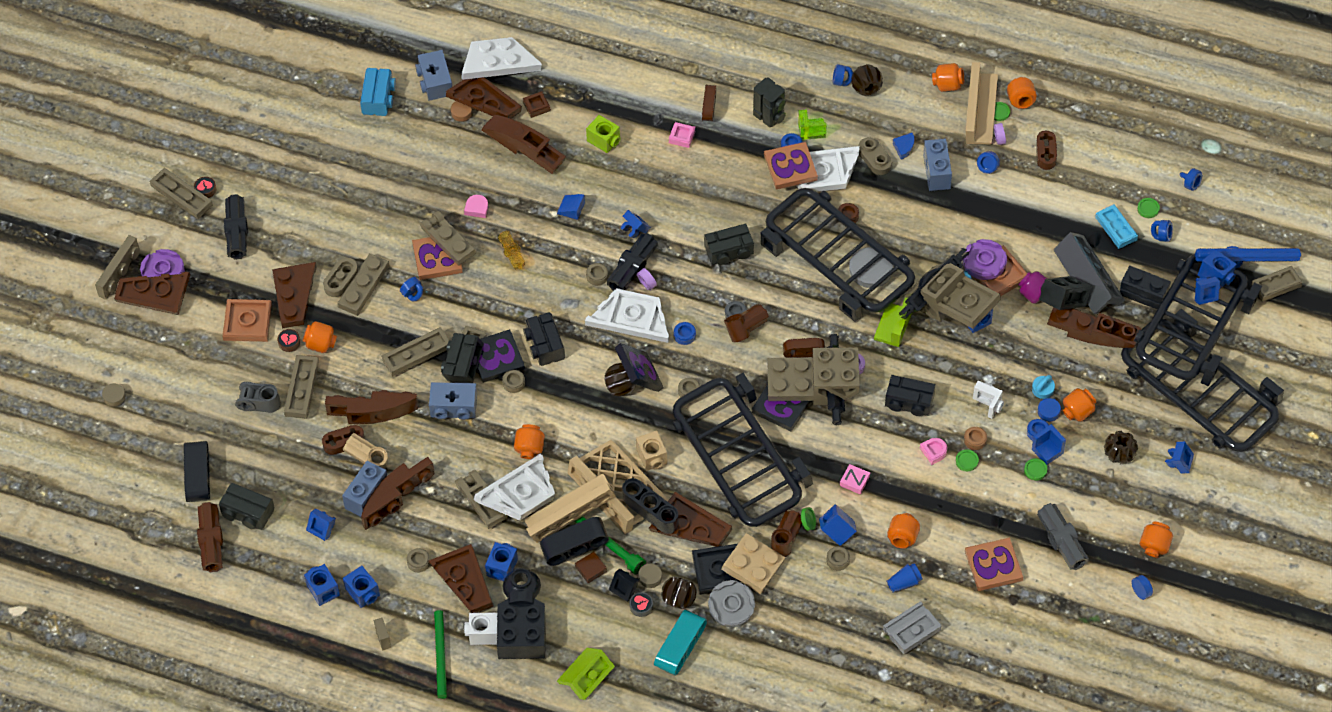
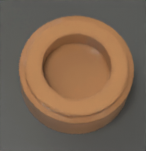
M457 101L451 105V116L454 120L462 122L472 116L471 107Z
M970 427L966 430L964 443L969 449L980 450L986 445L987 434L985 430L980 427Z

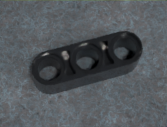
M207 441L184 443V488L186 502L210 500L209 447Z
M636 478L627 479L623 483V500L627 506L663 533L670 534L677 530L679 524L678 511L673 505ZM630 491H637L638 493L632 495V494H629L628 492H630ZM654 504L655 507L648 508L646 507V505ZM667 517H670V518H672L673 520H671V521H664L663 519H664V518H667Z
M591 517L543 538L540 541V547L547 565L556 566L606 544L609 537L600 517Z

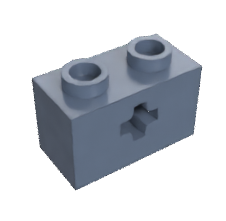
M443 50L418 55L419 64H415L417 76H422L423 79L420 81L422 93L427 94L428 101L446 97V91L452 87V81Z
M946 139L925 140L923 158L929 191L951 189L952 171Z
M431 382L429 398L431 417L438 419L459 418L463 420L476 418V383Z
M366 461L342 495L345 509L361 517L370 496L387 477V471Z

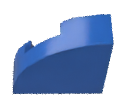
M913 132L893 139L892 144L901 160L906 158L913 149Z

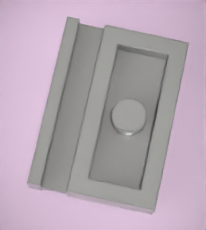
M920 601L883 625V630L888 633L889 638L899 650L905 654L941 631L942 626Z

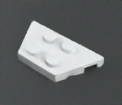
M512 37L473 41L470 44L461 78L465 80L541 71L542 64Z
M859 146L810 152L818 180L796 186L799 189L810 188L816 192L846 189L859 156Z
M616 288L609 295V298L598 306V310L591 317L588 315L585 319L586 326L666 343L669 342V334L666 329L659 297Z
M541 454L537 455L476 493L474 501L519 521L554 499L555 492L552 484L549 482L548 471H545L543 456Z

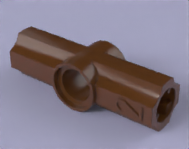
M205 502L198 506L199 528H197L199 548L201 549L203 571L211 573L218 572L219 569L223 568L221 551L223 536L221 525L219 526L217 504Z

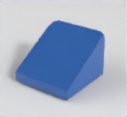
M565 195L557 214L578 220L585 204V195Z

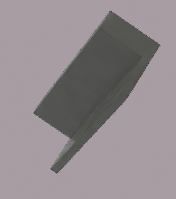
M1070 232L1054 248L1055 254L1069 276L1092 286L1087 304L1094 314H1098L1108 303L1120 306L1125 301L1084 235Z

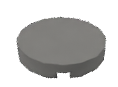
M871 247L860 249L854 253L849 264L851 277L879 253ZM881 257L854 281L858 285L870 288L889 272L893 265L884 257ZM891 276L888 277V278H887L883 283H881L879 286H882V285H884L885 283H887V282L889 281V279L891 278Z
M734 580L724 581L715 586L710 594L708 601L709 612L713 619L722 626L730 628L741 626L748 622L753 615L755 607L754 595L745 584L743 585Z

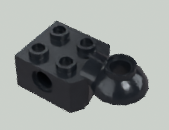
M514 569L504 578L502 585L503 592L508 599L499 603L497 608L498 659H545V604L535 599L541 589L540 578L530 569ZM521 581L526 582V583L523 584V585H518V584H517L518 582H521Z

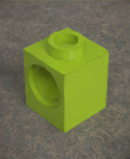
M598 115L586 128L587 142L608 153L621 140L620 127Z

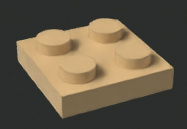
M746 533L725 561L721 570L761 594L784 562L785 557Z

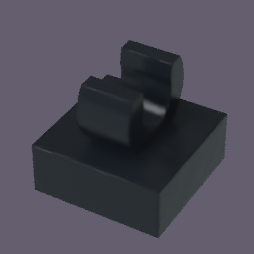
M618 569L614 573L609 591L628 602L634 595L639 579L631 576L629 572Z

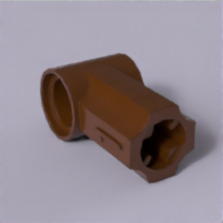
M756 304L743 313L727 317L724 323L731 341L740 342L747 339L752 330L767 322L769 316L767 310L761 304Z
M794 510L786 511L778 528L772 533L771 549L784 557L790 555L792 545L802 526L799 512Z

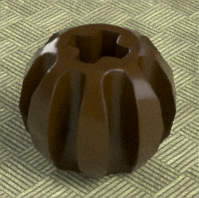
M870 64L859 66L851 77L852 87L862 96L875 95L883 84L882 73L877 67Z
M622 363L613 364L605 372V384L611 394L619 397L627 396L635 389L636 384L630 382Z
M1121 430L1116 431L1115 434H1110L1106 438L1104 451L1111 462H1118L1120 465L1126 464L1127 461H1132L1137 455V440L1134 439L1131 433H1124Z
M674 576L665 581L661 595L667 605L686 609L694 603L697 590L693 582Z

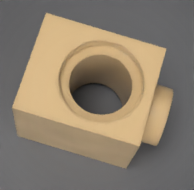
M657 430L636 437V450L646 471L659 469L667 464V451ZM655 451V452H657V453H655V454H650V453H648V452Z

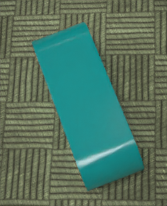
M685 609L655 658L654 666L676 676L702 635L707 619Z

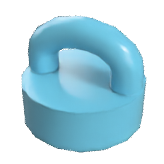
M1051 375L1039 376L1033 381L1032 392L1036 397L1046 399L1053 395L1055 383Z

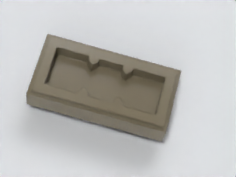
M1292 266L1252 281V285L1255 282L1262 286L1259 293L1262 302L1300 288L1303 283Z

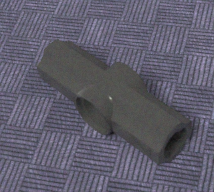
M1049 503L1038 510L1037 515L1048 532L1051 546L1055 550H1059L1070 570H1078L1088 563L1089 558L1078 542L1074 526L1066 522L1056 504Z

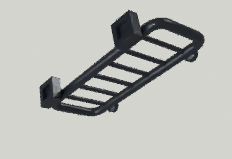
M810 188L798 189L767 215L765 221L767 227L760 232L761 245L777 257L782 253V242L789 246L844 292L839 297V310L854 322L861 318L862 307L869 312H882L913 286L915 274L909 267L911 263L907 256L902 254L896 257L833 206L830 203L832 200L831 196L826 191L818 194ZM806 196L816 202L783 230L774 223V220L801 197ZM818 206H821L831 214L830 217L799 243L786 233ZM834 218L847 227L814 256L802 247L805 242ZM849 231L863 240L830 269L817 259ZM865 244L879 253L846 282L833 272ZM884 257L894 267L862 295L849 285L879 258ZM900 270L907 277L904 283L880 303L872 304L865 298L895 271Z
M1194 254L1189 256L1186 261L1183 259L1179 261L1175 270L1179 272L1145 332L1139 330L1134 342L1138 343L1136 354L1144 363L1182 380L1194 379L1199 373H1202L1204 375L1200 383L1209 387L1217 373L1222 357L1214 354L1210 362L1206 360L1240 301L1244 302L1241 311L1249 315L1257 301L1262 286L1254 282L1251 289L1248 290L1247 277L1244 273L1235 269V278L1239 281L1237 289L1226 284L1222 287L1234 293L1229 303L1221 299L1214 301L1226 307L1221 317L1175 297L1181 286L1195 292V287L1184 283L1189 272L1198 276V271L1192 269L1193 265L1198 262ZM1172 301H1176L1217 320L1218 322L1213 331L1167 311ZM1164 315H1167L1210 335V337L1203 346L1159 324ZM1156 329L1201 349L1202 351L1197 360L1151 340ZM1149 343L1193 364V367L1190 371H1183L1147 354L1145 348Z
M1180 309L1175 314L1198 325V321L1183 309ZM1167 319L1161 320L1160 326L1196 342L1192 337L1196 334L1197 329L1175 319L1174 324ZM1149 323L1141 330L1145 332ZM1170 335L1161 345L1166 346L1174 337ZM1182 341L1185 345L1188 346V348L1182 353L1183 355L1186 356L1192 350L1199 355L1202 351L1201 349L1196 348ZM1134 348L1122 349L1121 357L1123 362L1129 367L1126 370L1128 375L1133 379H1137L1140 376L1210 432L1214 436L1212 442L1220 449L1226 445L1233 451H1247L1279 420L1280 414L1276 406L1282 402L1284 390L1268 377L1261 381L1260 389L1257 391L1221 362L1218 371L1223 375L1189 405L1177 393L1191 380H1185L1172 391L1160 381L1167 374L1166 372H1162L1155 377L1143 367L1146 363L1142 361L1139 364L1130 356V352ZM1156 348L1149 355L1154 357L1161 349ZM1211 353L1206 361L1210 362L1213 355ZM1178 357L1170 365L1175 367L1182 359ZM1227 377L1240 389L1207 419L1194 407ZM1244 391L1257 403L1224 433L1211 421ZM1260 405L1270 412L1269 419L1246 441L1237 443L1229 437Z
M741 373L736 376L737 386H734L728 379L715 378L680 397L673 405V415L676 420L672 423L679 434L685 433L731 505L728 507V511L732 518L735 520L739 517L745 525L758 527L796 506L802 498V489L799 482L806 489L813 485L812 477L800 457L791 461L794 470H789L742 399L745 397L749 404L757 400L755 390L745 374ZM716 387H724L729 396L688 419L682 414L683 406ZM732 399L740 412L697 436L689 423ZM744 416L751 427L750 430L710 453L706 451L700 441L701 439ZM755 433L763 446L721 470L717 468L711 458L712 456ZM766 450L774 463L730 488L722 474ZM777 467L785 480L741 505L733 491ZM787 484L792 489L793 495L790 499L756 518L749 517L745 511L746 507Z

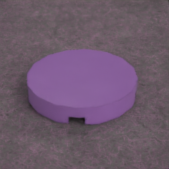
M980 239L966 247L969 255L963 260V266L972 277L990 280L1003 273L1006 268L1007 254L999 243Z
M169 249L156 250V253L145 256L141 262L140 272L142 276L147 277L161 276V274L174 275L185 272L183 260L177 252Z

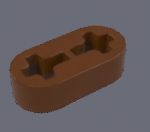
M705 85L702 121H713L717 85Z
M1047 130L1039 132L1036 140L1037 164L1043 170H1051L1055 167L1057 161L1056 136L1053 132ZM1044 139H1047L1049 142L1048 146H1045ZM1045 154H1048V159L1050 161L1045 160Z
M821 338L789 339L783 343V355L786 358L813 357V348H825V341Z
M350 425L326 433L322 438L324 451L330 455L345 452L343 448L353 433L365 439L363 429L358 425ZM334 440L336 445L331 446L330 441Z

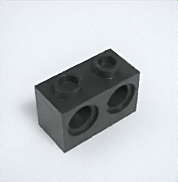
M1072 276L1045 279L1041 287L1039 300L1058 310L1086 307L1092 286Z

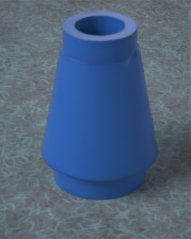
M913 563L905 565L886 582L892 593L918 585V582L923 580L917 566Z

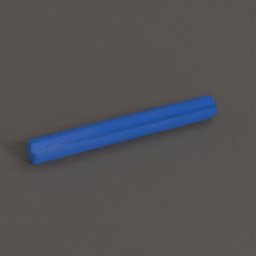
M1198 248L1195 252V258L1198 262H1202L1215 249L1233 262L1299 261L1301 257V252L1298 248Z

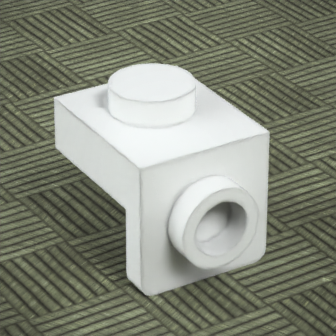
M977 381L974 387L973 399L989 406L988 418L992 419L995 413H1000L1004 405L1002 390L995 388L989 383Z

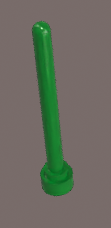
M582 516L579 519L575 520V522H582L586 520V518ZM610 537L608 542L604 544L625 561L627 569L634 575L638 574L640 568L646 564V560L639 554H630Z

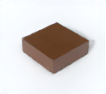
M542 91L523 98V104L531 118L551 111L550 105Z
M594 551L575 563V568L587 583L592 582L607 572V567Z

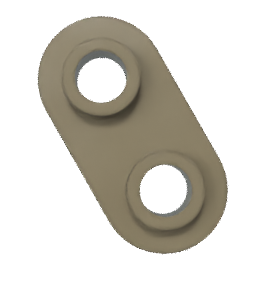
M871 137L864 138L859 142V155L871 171L877 175L887 174L891 170L892 159L881 144Z
M342 258L335 264L323 281L324 291L328 296L338 297L345 292L358 272L355 260Z

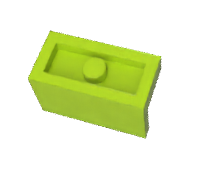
M906 297L902 306L892 304L884 310L874 340L896 347L900 346L912 315L911 313L907 319L901 318L903 315H899V312L907 305L905 303Z
M586 648L560 676L557 682L561 685L570 686L579 699L585 700L615 666L601 649Z

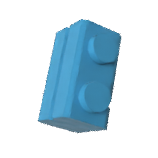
M366 69L360 102L361 111L364 115L386 116L388 108H392L393 95H391V91H395L396 78H392V71L390 69Z

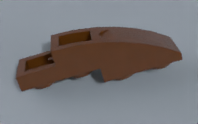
M493 115L482 127L484 133L511 152L517 154L520 151L551 174L558 169L566 158L564 154L549 145L550 139L516 120Z
M1053 307L1047 325L1067 331V337L1091 344L1118 348H1134L1136 344L1134 342L1138 331L1141 330V327L1102 313L1095 317L1073 308L1058 310Z
M387 390L372 391L371 399L361 396L356 398L343 397L341 395L326 396L325 399L327 415L347 416L348 424L355 425L374 424L397 419L418 410L419 407L417 394L407 391L402 393L389 392Z
M426 457L410 469L404 463L401 464L377 486L367 501L361 515L365 530L377 526L389 514L396 513L403 506V495L410 494L416 486L432 478L435 472L433 462L429 457Z

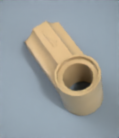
M355 433L349 437L343 451L364 464L366 461H369L383 469L386 468L388 454L384 448L374 446ZM380 456L383 458V461L381 463H374L371 458Z

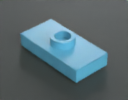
M1115 204L1096 213L1095 218L1118 249L1138 239V235Z

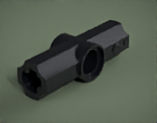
M235 194L225 199L226 218H224V232L227 238V255L237 260L247 256L246 236H248V225L245 216L244 197Z
M648 233L641 234L631 249H626L622 253L618 266L607 279V285L612 291L616 288L625 290L633 278L637 276V273L646 267L648 258L658 246V242L652 235Z

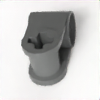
M242 382L240 384L239 399L235 402V406L238 409L273 413L280 408L281 400L274 385Z

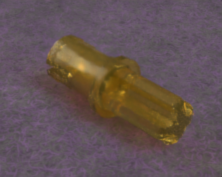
M510 231L500 233L498 240L502 244L504 255L509 258L515 270L523 269L526 263L520 253V246L515 243Z

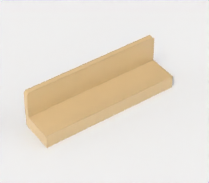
M972 62L966 120V144L991 145L998 75L981 73L980 62Z
M600 474L527 517L525 523L528 526L527 531L530 537L538 543L543 538L555 533L616 497L605 475Z

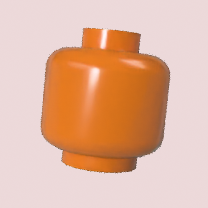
M956 63L938 65L936 73H932L933 85H937L941 92L959 90L965 82L963 68H959Z
M1019 77L1008 84L1007 94L1010 103L1014 107L1024 109L1034 104L1037 94L1034 84L1030 79Z
M315 321L311 325H307L303 342H306V348L326 353L329 347H334L337 336L333 335L334 329L332 326Z
M1076 388L1063 399L1065 408L1062 411L1070 421L1074 418L1076 421L1082 422L1095 411V403L1097 401L1086 388L1084 390Z
M531 424L522 425V428L517 429L515 433L514 450L521 454V458L533 459L534 456L541 454L543 451L545 434L540 430L539 426Z
M911 514L895 515L890 522L887 537L892 545L897 548L910 547L917 540L920 524Z
M1153 521L1152 524L1144 527L1139 544L1145 550L1146 555L1158 558V555L1168 553L1173 540V533L1168 525Z

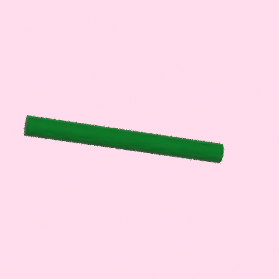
M437 610L434 612L437 697L444 699L447 697L443 611Z

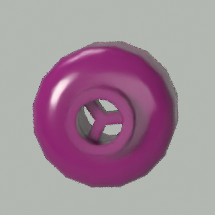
M1029 271L1018 284L1020 286V294L1031 303H1038L1040 301L1041 287L1047 278L1038 271L1033 273Z

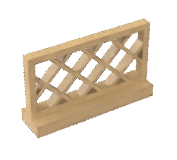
M612 440L607 441L581 458L575 456L569 460L568 474L579 486L600 474H604L605 476L613 477V482L610 484L612 490L622 492V486L615 485L616 478H636L667 502L669 501ZM611 449L616 454V458L602 457V454L606 450ZM588 461L599 462L598 469L588 468L585 463ZM601 462L615 464L614 471L602 470ZM617 465L627 466L630 469V474L617 472ZM630 491V492H628V493H629V494H630V493L636 494V493H638V492H637V491ZM617 497L599 506L624 534L632 531L633 525L644 519L639 514L634 516L628 510L629 506L624 503V500ZM648 504L646 505V507L653 508L655 507V505Z

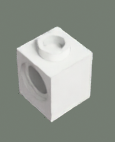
M469 613V622H465L464 632L465 636H469L470 645H497V613ZM479 627H485V628H486V629L483 630V631H478V630H476V629L479 628Z

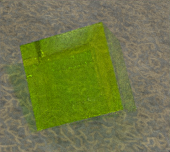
M807 109L798 110V127L801 139L826 138L827 126L824 119H808Z

